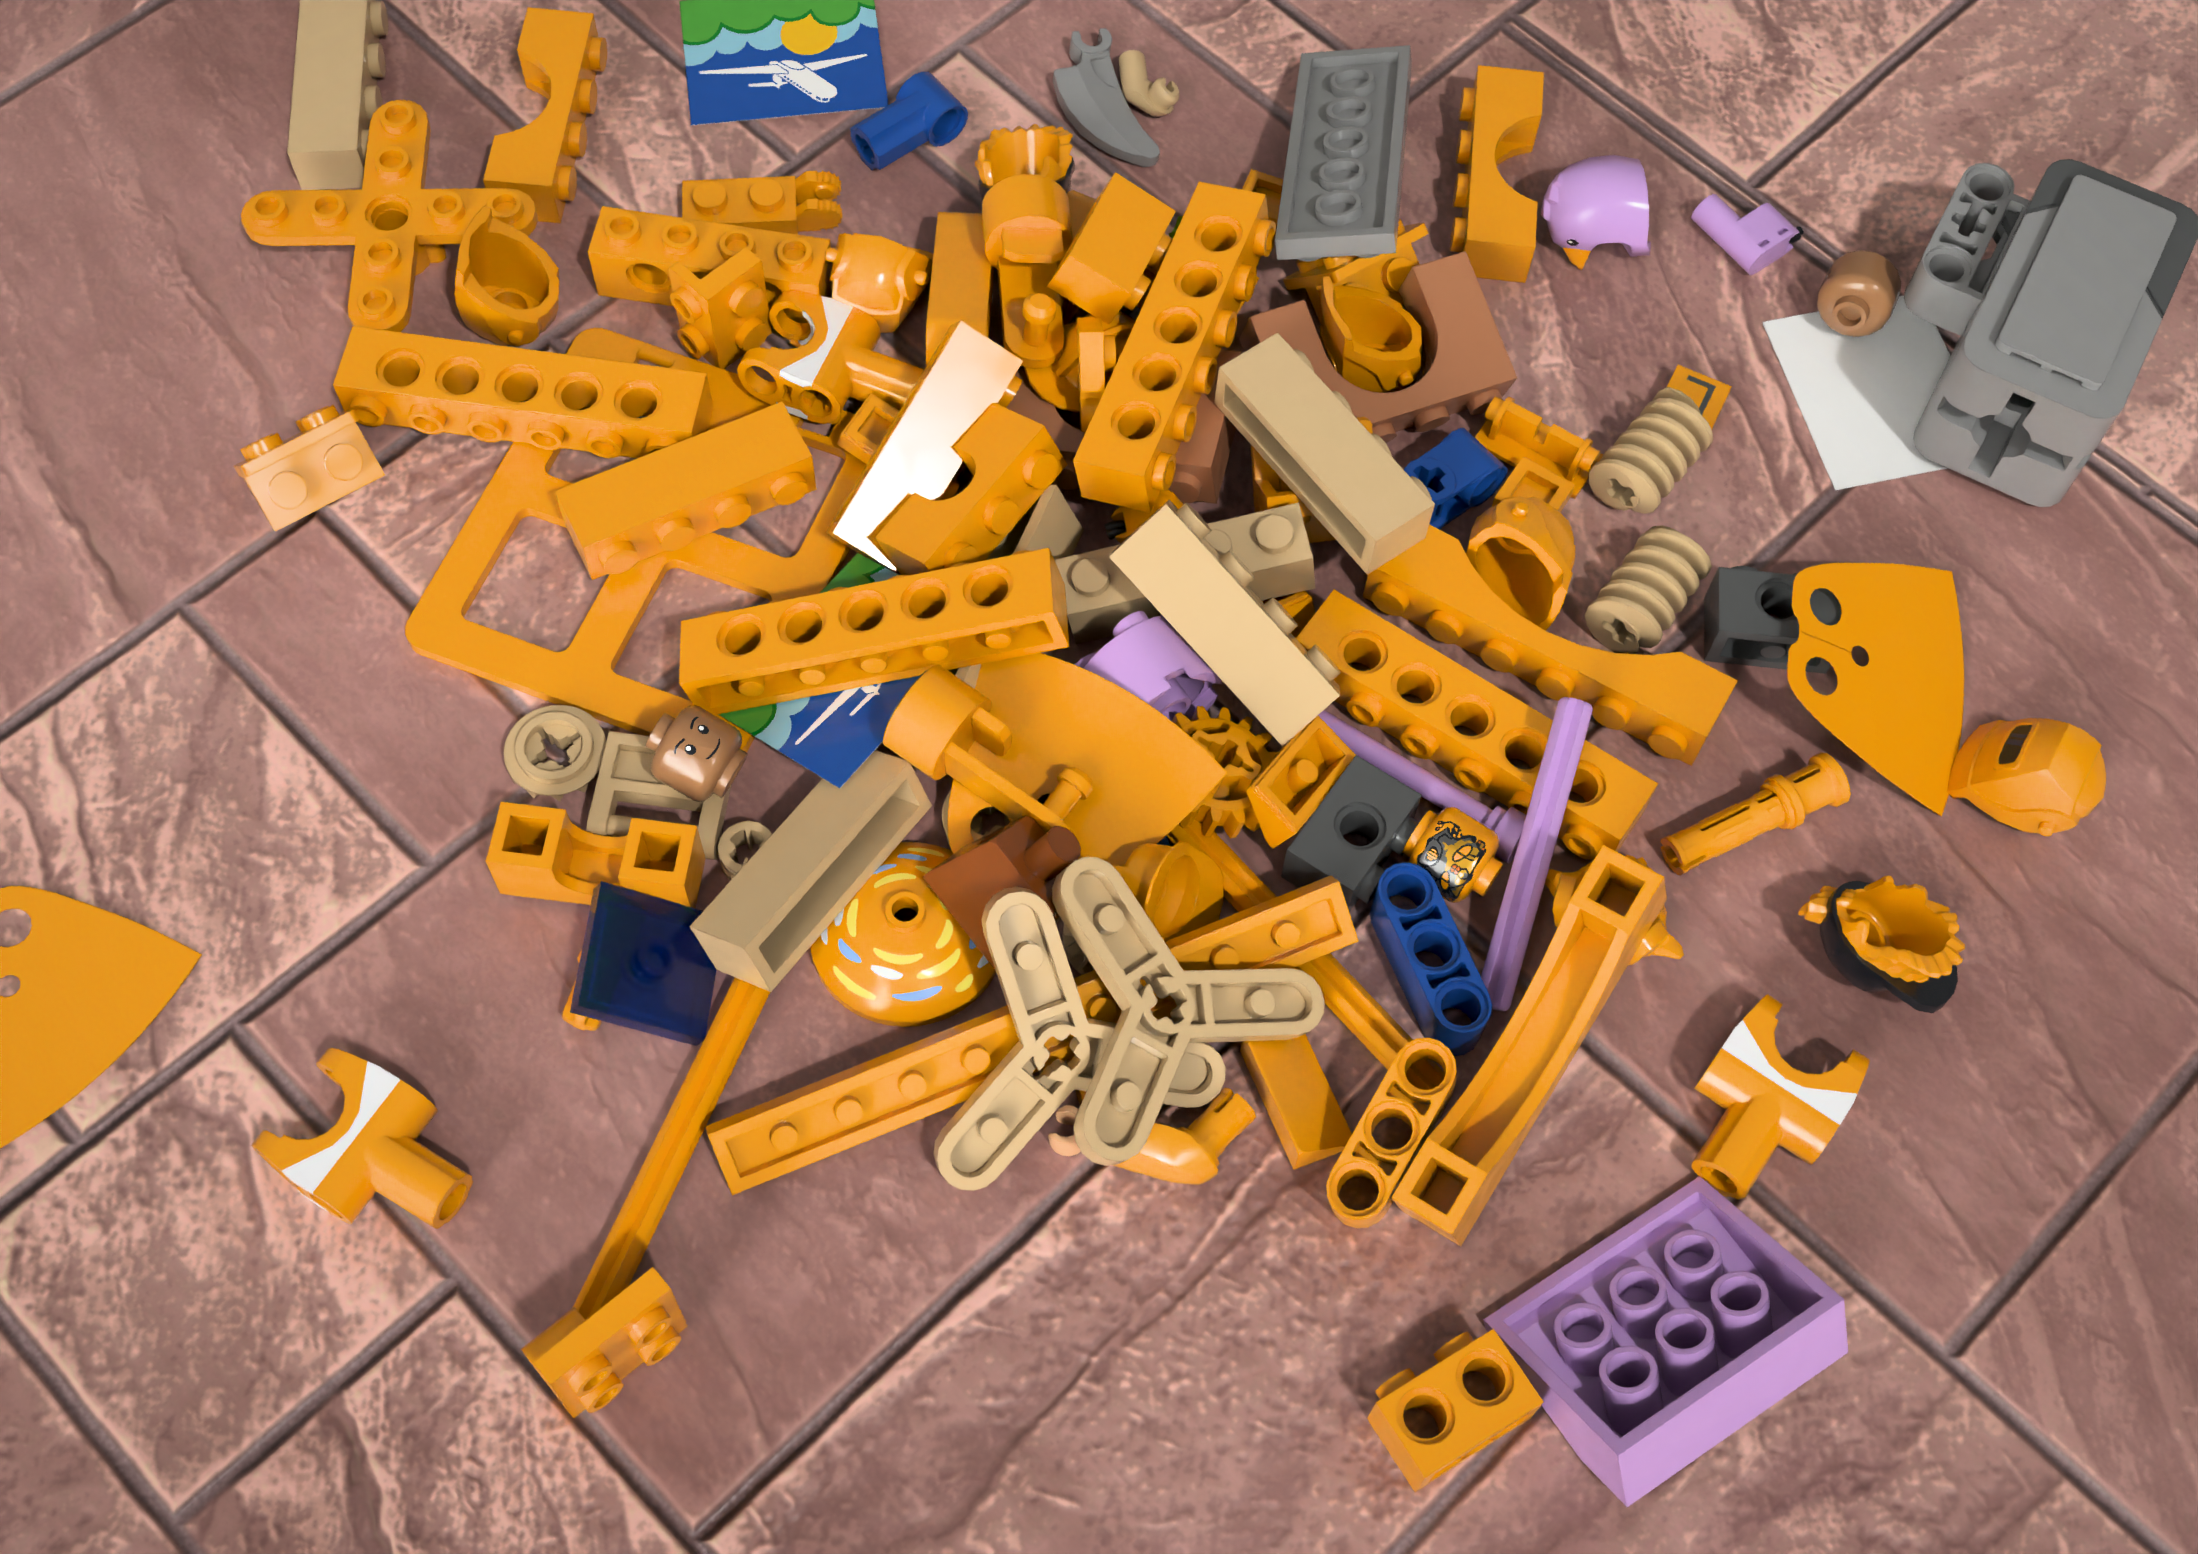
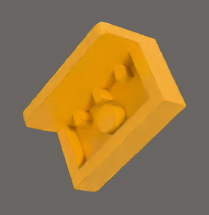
M746 246L701 280L679 261L668 268L673 291L670 294V300L677 312L680 327L677 330V336L686 351L694 358L700 359L703 357L711 365L725 369L751 348L760 347L767 336L772 333L762 260Z

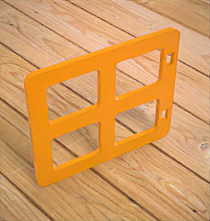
M590 328L582 331L575 337L566 352L568 355L636 364L641 359L666 368L707 373L713 403L708 430L771 406L750 394L743 387L736 373L604 328ZM842 410L838 419L829 423L835 425L829 437L801 428L803 418L790 414L807 446L845 460L796 555L788 558L710 532L693 539L690 544L679 550H666L636 562L633 567L622 573L609 574L570 646L561 652L551 651L464 618L518 523L523 518L533 516L566 528L555 491L573 483L548 474L562 448L544 450L532 444L513 442L406 622L405 635L411 648L424 657L556 705H568L582 709L600 721L639 735L650 736L654 727L665 713L676 718L682 710L694 704L690 700L618 675L613 670L665 574L673 568H681L766 598L769 601L776 599L788 600L820 593L839 573L851 549L828 535L826 531L867 465L837 445L840 434L855 414ZM715 715L740 731L742 736L740 749L747 753L755 737L722 716Z

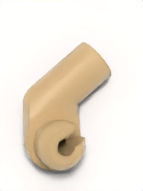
M1129 50L1122 53L1119 57V71L1122 92L1126 101L1153 117L1165 116L1171 113L1174 104L1179 100L1180 93L1177 85L1171 81L1165 86L1166 79L1163 77L1156 79L1154 83L1148 80L1146 60L1142 52Z

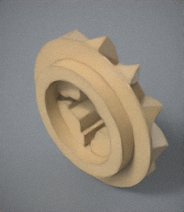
M568 705L541 707L522 717L513 726L505 742L504 762L513 783L520 785L533 798L538 795L552 796L560 802L564 794L576 790L585 793L588 783L599 774L606 745L605 734L597 720L582 709ZM547 738L551 745L555 744L561 750L568 748L566 752L569 758V766L566 768L563 764L559 766L553 759L545 762L548 758L543 739Z

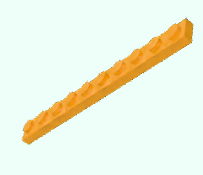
M1330 875L1168 940L1165 943L1184 971L1278 969L1297 967L1356 943L1358 938L1340 882ZM1093 970L1074 978L1086 1017L1117 1023L1122 1011L1097 972ZM1140 978L1141 985L1143 987L1147 985L1145 980ZM1155 994L1157 1003L1151 1008L1153 1016L1157 1020L1163 1017L1171 1018L1170 1012L1177 1007L1174 999L1170 995L1160 999ZM1008 1005L707 1125V1135L731 1194L735 1195L968 1100L1019 1041ZM1069 1034L1063 1041L1057 1040L1052 1036L1046 1041L1044 1046L1049 1051L1050 1056L1041 1070L1045 1069L1047 1065H1050L1056 1059L1065 1061L1074 1057L1075 1054L1069 1047L1074 1036Z

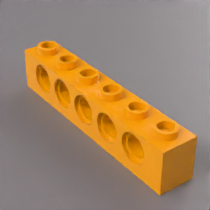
M1198 182L1073 459L1081 497L1151 513L1160 490L1168 491L1176 470L1175 455L1181 442H1189L1193 435L1197 420V404L1201 395H1208L1214 386L1218 355L1222 347L1228 348L1232 344L1237 327V311L1241 302H1248L1253 295L1257 278L1256 267L1261 256L1268 257L1273 248L1276 224L1274 221L1269 220L1266 194Z
M352 326L333 383L343 410L354 409L359 418L358 423L366 426L377 427L385 424L414 428L419 432L431 435L445 432L473 436L485 442L505 440L527 443L544 450L564 448L587 451L604 458H615L618 456L639 458L708 431L713 411L707 373L356 326Z
M1044 548L1034 551H1018L1009 556L974 563H957L949 568L914 575H897L888 580L853 587H837L827 592L788 600L776 599L767 604L728 612H712L707 616L681 621L679 684L694 705L705 709L713 715L916 677L935 665H941L947 670L1067 648L1069 647L1065 583L1050 549Z
M1333 589L1296 639L1307 651L1316 644L1340 670L1341 673L1334 679L1340 688V696L1335 701L1347 708L1351 716L1358 722L1369 727H1378L1398 739L1402 746L1412 755L1420 759H1430L1452 772L1464 787L1474 792H1484L1506 805L1508 809L1514 807L1527 815L1553 720ZM1361 663L1369 667L1371 670H1356L1350 667L1348 664ZM1400 695H1415L1419 697L1423 701V703L1408 702L1405 699H1403ZM1464 726L1470 728L1477 735H1463L1456 731L1454 727ZM1585 740L1571 792L1579 794L1586 802L1577 803L1568 799L1558 838L1563 840L1565 846L1572 853L1588 860L1595 859L1602 845L1618 852L1645 812L1658 783ZM1508 759L1523 760L1531 769L1517 768Z

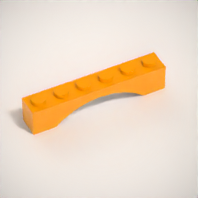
M1430 524L1426 538L1367 576L1363 597L1372 601L1382 612L1391 616H1401L1426 629L1436 640L1445 644H1455L1479 656L1492 669L1504 673L1510 672L1537 686L1541 693L1553 700L1559 701L1562 697L1583 700L1592 705V716L1601 725L1613 730H1622L1649 744L1659 755L1669 759H1678L1690 766L1693 765L1738 680L1683 652L1655 655L1613 653L1582 646L1545 631L1516 613L1489 588L1470 563L1459 539Z
M1602 845L1569 900L1544 958L1505 1030L1466 1090L1444 1119L1427 1137L1392 1195L1391 1199L1402 1212L1457 1245L1462 1246L1665 904L1667 894L1664 876Z

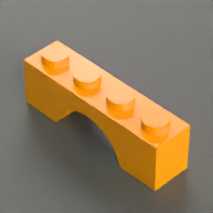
M528 7L517 52L526 88L541 94L549 102L543 112L528 125L512 132L494 136L483 182L485 188H511L523 191L534 201L538 221L561 223L566 201H573L577 188L575 161L576 157H584L586 152L587 128L585 120L587 114H594L596 110L597 84L595 78L597 71L603 72L606 68L607 42L604 37H598L594 13Z
M1478 65L1473 88L1463 87L1459 121L1468 122V129H1461L1459 132L1456 163L1465 164V173H1457L1453 194V207L1462 208V218L1454 217L1450 238V251L1459 253L1466 251L1477 278L1525 283L1536 247L1538 202L1521 195L1510 187L1502 178L1497 166L1511 157L1532 152L1542 117L1544 72Z

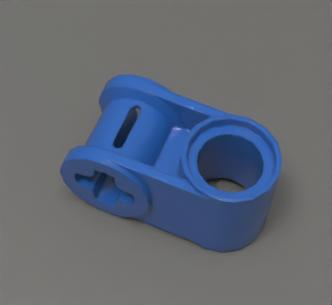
M1459 428L1446 436L1437 446L1416 460L1411 461L1404 468V471L1410 477L1418 478L1428 489L1432 501L1435 503L1430 525L1440 530L1470 508L1476 507L1489 499L1505 480L1508 468L1465 428Z

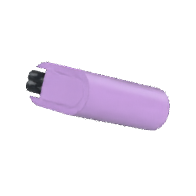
M1716 194L1705 198L1696 207L1691 217L1749 275L1759 272L1787 254L1794 247L1792 243L1800 240L1801 235H1803V229L1800 226L1794 227L1770 203H1765L1740 218Z

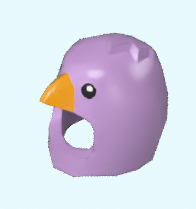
M1618 155L1589 157L1569 165L1555 176L1544 195L1541 215L1546 219L1553 242L1563 247L1573 265L1582 270L1591 250L1602 243H1622L1630 257L1650 255L1651 242H1648V188L1644 168L1639 159Z

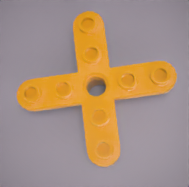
M402 99L381 105L372 115L362 189L265 191L251 197L241 212V220L246 233L251 240L262 245H355L348 299V314L352 326L401 332L410 320L415 276L422 273L430 263H440L446 259L447 254L444 244H461L463 234L471 219L483 206L492 208L493 218L512 226L527 236L535 230L538 217L534 201L528 194L518 189H425L431 133L429 119L421 105Z

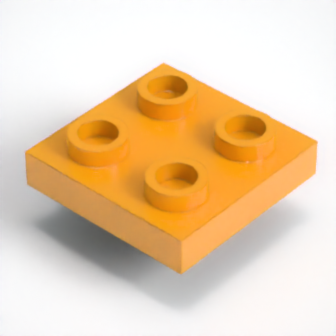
M652 1267L587 1320L573 1307L521 1348V1351L574 1419L585 1409L589 1413H593L610 1403L624 1386L621 1380L643 1362L647 1366H651L669 1355L681 1341L679 1333L688 1325L671 1288Z

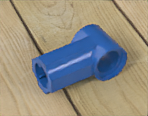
M919 72L902 85L896 96V101L850 128L851 141L855 145L860 159L871 170L876 168L881 170L927 141L934 146H943L950 143L964 129L968 119V111L930 72Z

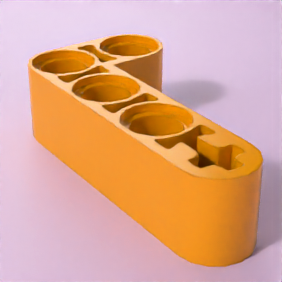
M938 212L926 322V366L949 327L958 321H963L989 338L994 267L988 261L985 254L982 213Z

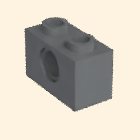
M1749 566L1718 567L1704 597V661L1787 670L1788 649L1797 641L1799 636L1798 619L1793 613L1791 606L1793 582L1798 573L1763 572ZM1815 589L1810 598V605L1814 615L1826 625L1837 624L1841 617V606L1838 599L1827 589ZM1766 612L1772 613L1776 615L1778 618H1774ZM1814 657L1807 662L1805 670L1806 672L1826 674L1831 665L1823 658Z
M1356 755L1287 849L1281 877L1300 888L1331 875L1340 882L1349 913L1359 899L1368 904L1374 898L1379 878L1386 870L1382 867L1393 851L1401 856L1404 854L1402 853L1403 849L1419 824V821L1414 817L1422 795ZM1357 833L1364 836L1370 844L1356 846L1347 842L1343 835Z

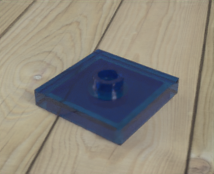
M601 881L593 890L570 1013L694 1046L703 1042L707 1031L717 971L689 927L703 910Z

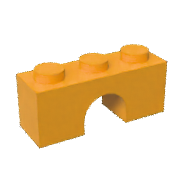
M993 402L955 445V449L973 475L970 484L956 496L945 500H930L914 492L875 537L901 575H914L949 568L957 563L984 561L989 557L1068 465L1044 425Z
M500 802L486 857L487 866L500 894L604 907L607 900L617 899L633 904L643 912L691 918L694 917L706 860L696 825L631 818L628 835L609 837L593 834L577 827L570 821L566 809Z

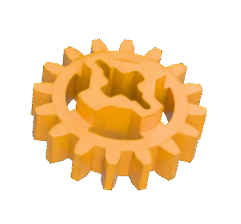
M1197 706L1191 720L1179 712L1175 714L1172 722L1202 746L1228 774L1179 825L1186 828L1194 820L1202 823L1204 836L1210 838L1217 826H1223L1230 839L1237 837L1243 825L1254 832L1260 825L1246 789L1278 754V752H1268L1266 750L1272 736L1269 732L1261 733L1257 736L1251 733L1249 730L1253 719L1248 716L1237 724L1230 721L1231 716L1228 708L1222 707L1217 718H1210L1203 706Z

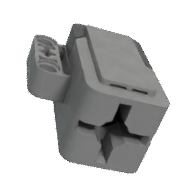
M2072 159L2058 160L2052 163L2045 171L2030 200L2013 194L2015 185L2012 177L2006 170L1990 163H1977L1970 166L1964 172L1904 294L1905 304L1914 315L1960 335L1914 431L1913 440L1915 447L1921 455L1937 464L2030 505L2051 507L2059 503L2089 460L2091 453L2098 447L2124 408L2198 239V216L2192 209L2182 203ZM1993 237L1997 246L1991 258L1981 260Z

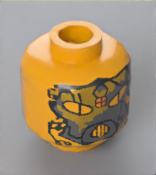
M1455 807L1445 808L1439 814L1429 810L1411 834L1402 852L1410 857L1408 863L1417 864L1430 873L1442 897L1452 903L1466 899L1472 890L1484 896L1504 863L1494 858L1499 847L1498 834Z

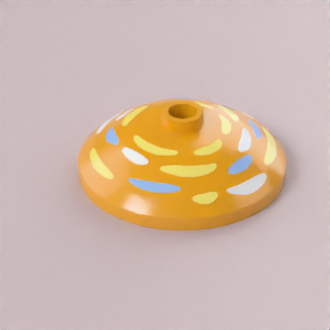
M900 842L811 945L810 950L813 963L820 980L830 994L854 1014L889 1026L913 1027L928 1025L942 1021L964 1010L985 991L996 974L995 969L923 878L927 872L953 855L951 850L928 843ZM902 908H911L917 912L914 919L905 922L899 921L894 915Z

